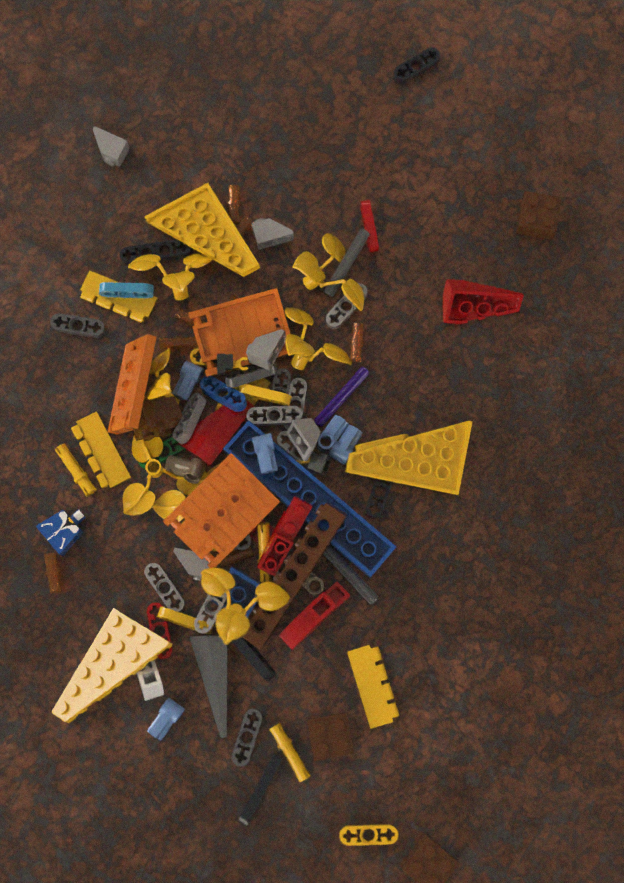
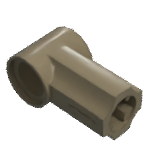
M170 455L166 460L165 469L173 474L183 476L190 483L197 484L207 465L198 458L187 460Z
M291 569L288 573L296 580L297 572ZM311 572L303 585L309 594L315 597L324 592L325 588L323 581L313 572ZM313 582H318L321 584V588L319 591L314 592L310 589V585Z

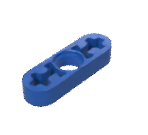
M213 376L201 379L200 387L205 395L235 412L243 411L247 407V401L243 393L232 387H227L225 383ZM222 391L228 392L224 397L218 396Z

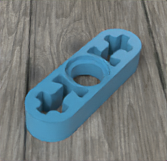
M103 282L99 284V295L114 298H152L154 296V286L147 283Z

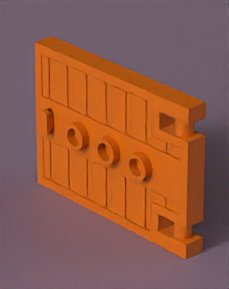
M277 288L188 312L190 320H193L195 324L192 328L202 363H206L207 370H205L206 377L217 375V367L213 363V361L217 360V354H233V360H239L241 357H247V347L253 343L256 337L281 329L285 331L286 336L290 334ZM206 316L208 322L202 323L201 317ZM286 344L283 346L278 357L288 355ZM249 360L241 362L242 367L253 365L249 363Z
M146 334L125 345L107 433L118 435V433L121 434L138 429L156 336Z
M230 453L163 522L167 526L171 525L175 529L173 532L201 560L205 558L209 562L207 564L209 568H215L280 501ZM179 515L185 519L182 523L176 519ZM213 548L219 552L215 557L210 553Z

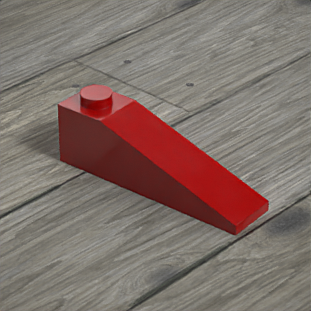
M447 279L443 292V322L465 324L469 320H483L487 316H501L519 312L524 294L465 280Z
M246 400L247 407L240 412H235L223 405L197 423L191 438L186 443L178 444L196 458L204 461L207 466H211L247 417L248 410L253 408L254 405Z

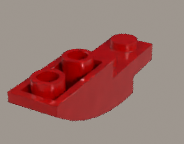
M294 496L287 510L283 512L257 568L275 577L294 544V538L312 509L310 503Z
M338 581L335 582L328 590L322 592L280 633L279 637L293 650L316 630L328 616L350 598V594Z

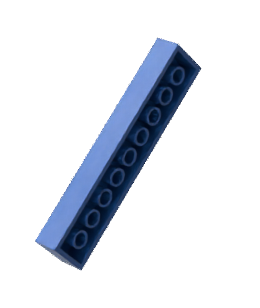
M248 420L223 448L226 455L232 453L287 507L294 496L310 503L312 509L304 521L306 524L310 521L314 522L318 516L315 513L321 504L325 505L328 502L347 514V518L330 544L365 575L371 578L395 550L396 546L274 441L275 450L273 451L278 471L261 474L252 437L265 434ZM322 519L320 527L323 530H328L329 522Z

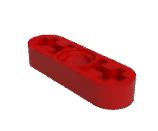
M370 200L360 201L364 230L370 233L367 239L369 253L379 251Z
M157 602L151 603L147 607L150 630L154 632L156 626H164L165 634L161 637L164 639L167 637V640L172 643L168 621L152 623V620H156V616L151 614L154 606L158 609L164 606ZM173 646L166 652L165 656L162 653L158 654V658L168 659L173 653Z

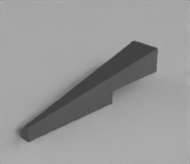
M190 636L220 737H227L228 644H225L220 636Z

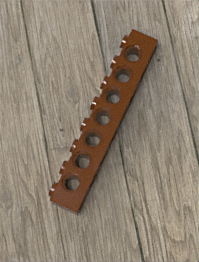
M329 502L319 506L315 513L318 516L314 522L310 521L305 528L306 535L304 538L300 537L294 545L296 548L293 555L289 554L283 563L286 565L283 571L279 570L273 578L275 584L286 588L290 597L288 603L282 608L277 609L274 613L263 610L259 603L252 611L254 616L249 621V630L241 637L260 650L269 640L348 516ZM322 519L329 522L328 530H323L320 527ZM311 536L318 538L319 544L317 547H313L310 544L309 539ZM300 553H305L308 556L307 563L300 562ZM290 569L297 572L296 580L289 577L288 572ZM258 619H262L265 622V629L257 626Z

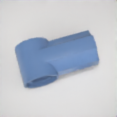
M185 361L180 371V378L172 394L181 400L188 401L196 383H199L203 375L204 368Z
M335 415L319 435L316 446L320 452L327 453L331 450L349 425L345 419ZM328 439L330 445L327 447L323 446L320 440Z
M349 424L328 455L345 465L349 453L353 452V448L358 443L363 432Z
M271 433L252 437L261 474L278 471Z
M168 698L147 731L161 741L173 723L175 724L185 708L171 698Z

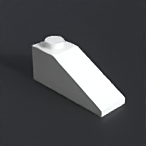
M155 660L150 661L147 666L137 672L145 701L164 695L163 685Z

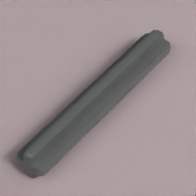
M364 229L359 230L330 281L345 278L370 235L368 231ZM340 284L328 285L324 292L333 297Z
M329 545L323 555L361 596L372 605L378 600L376 593Z

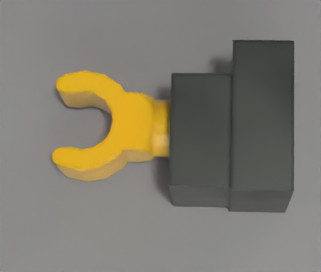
M217 354V375H225V371H232L233 368L247 371L248 367H242L241 362L247 361L248 358L241 357L239 360H233V354Z
M320 453L319 457L312 455L308 461H296L302 466L307 464V468L311 472L326 477L332 459L328 455Z

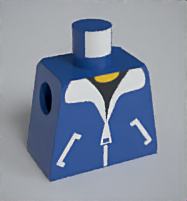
M79 509L71 516L66 511L61 510L38 524L36 528L58 554L64 556L83 534L78 524L86 517Z

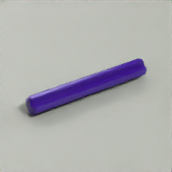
M361 367L314 419L317 426L322 427L369 375V371L366 368Z

